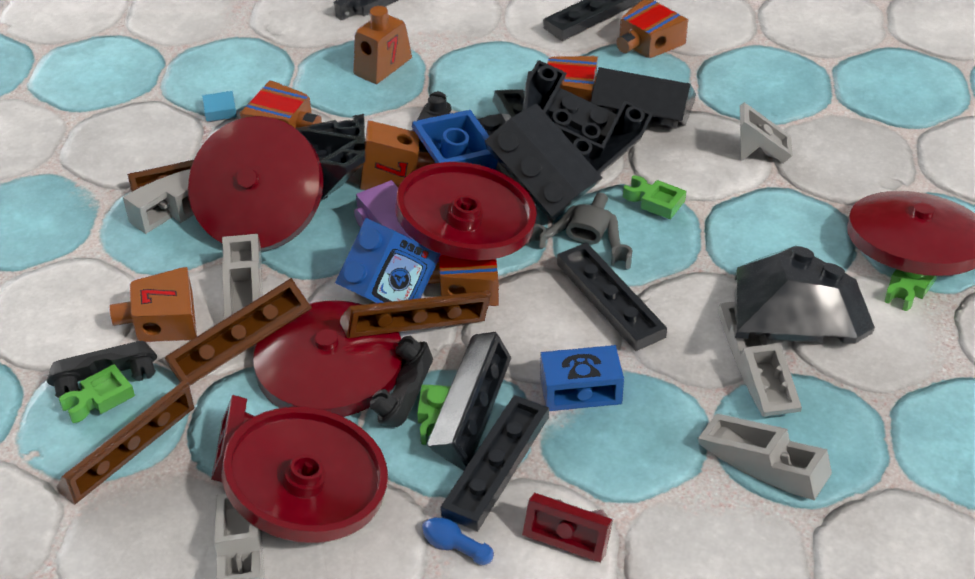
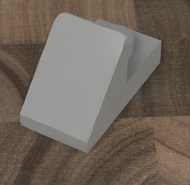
M745 102L740 105L742 161L759 147H761L766 155L774 156L782 163L793 156L791 135Z

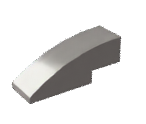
M191 169L163 177L125 195L123 200L129 223L147 234L171 218L182 223L193 216L194 213L188 194V181Z
M258 234L222 237L224 320L263 296L261 245Z
M716 413L698 437L699 445L741 472L768 485L808 499H816L832 474L827 449L790 441L786 428Z
M226 494L216 495L214 540L217 554L216 579H264L261 530L246 521L236 511Z

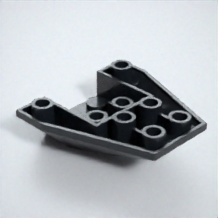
M538 60L525 83L522 111L537 104L601 175L641 140L653 113L624 100L618 114L610 112L562 89L561 87L567 73Z

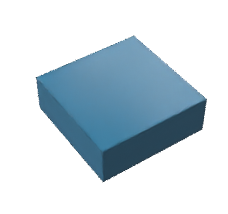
M233 91L202 95L206 122L237 117Z

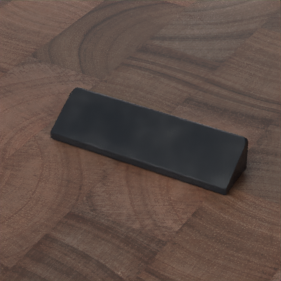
M496 331L475 334L471 337L428 441V446L431 450L463 471L476 453L512 358Z

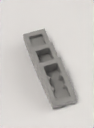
M735 301L720 303L718 315L728 344L748 391L762 416L801 412L802 406L781 343L768 340L766 335H755L750 333L748 339L735 338V328L737 325V320H735Z

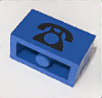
M616 345L540 352V381L545 406L549 407V411L622 404L624 376Z

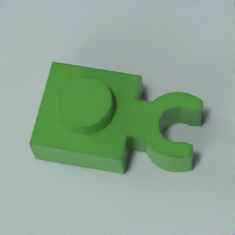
M633 175L631 177V187L628 185L623 187V198L631 202L641 201V209L671 220L686 201L687 191L656 180L651 185L643 177Z
M896 269L891 276L885 302L889 304L893 298H901L904 300L902 310L908 311L911 309L915 297L924 298L936 281L937 276L914 274Z
M113 364L80 382L81 391L67 392L59 397V402L63 411L68 410L72 423H77L84 420L94 408L100 414H103L133 398L135 394L132 385Z
M422 385L417 416L418 424H421L420 441L422 445H427V438L434 429L451 386Z

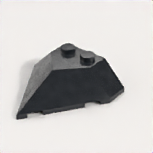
M364 114L355 115L352 120L339 122L331 120L295 128L311 143L319 157L323 171L321 200L328 198V195L339 189L366 161Z
M793 246L755 259L736 269L735 320H737V325L735 328V338L748 339L750 333L755 335H766L768 340L822 342L824 336L839 338L842 343L856 344L873 334L875 326L857 280L846 274L842 267L826 263L815 257L814 253L805 247Z

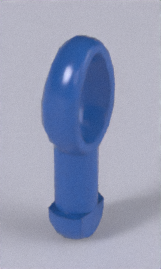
M434 517L423 522V534L432 546L447 551L456 549L473 558L474 563L479 565H487L492 562L494 551L491 546L486 543L481 544L462 534L459 526L450 519Z

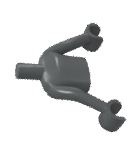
M597 193L591 205L579 204L570 207L561 219L548 229L543 225L535 224L532 236L526 243V245H529L531 241L538 240L540 241L539 247L545 248L547 239L567 229L566 233L571 239L582 243L597 244L608 229V239L612 248L611 265L614 266L615 262L621 260L626 262L625 268L630 269L632 263V248L620 242L617 217L611 211L604 209L608 201V197L604 193Z

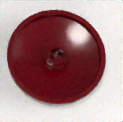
M264 116L241 118L224 125L214 132L196 154L188 181V194L192 211L201 227L211 237L222 243V237L258 234L261 252L278 248L297 237L314 217L323 191V171L319 157L311 143L288 123Z
M441 162L416 169L401 182L395 203L398 222L411 238L434 252L466 260L497 259L518 251L531 238L537 215L533 199L518 182L497 170L465 162Z
M886 191L866 196L857 201L851 208L847 224V232L851 241L860 251L879 263L901 271L931 276L956 275L975 269V213L956 202L920 192Z
M339 300L310 303L311 310L256 344L253 363L258 386L265 397L278 408L310 407L326 410L343 417L359 413L370 408V401L377 391L386 389L390 392L396 385V378L403 363V359L396 354V346H398V342L401 340L399 332L347 338L340 323L341 316L350 306L363 304Z
M283 407L263 412L249 419L230 438L225 449L222 464V483L225 493L232 506L246 521L275 537L304 543H320L341 539L366 526L380 509L388 482V469L384 455L374 439L365 430L343 416L310 407Z

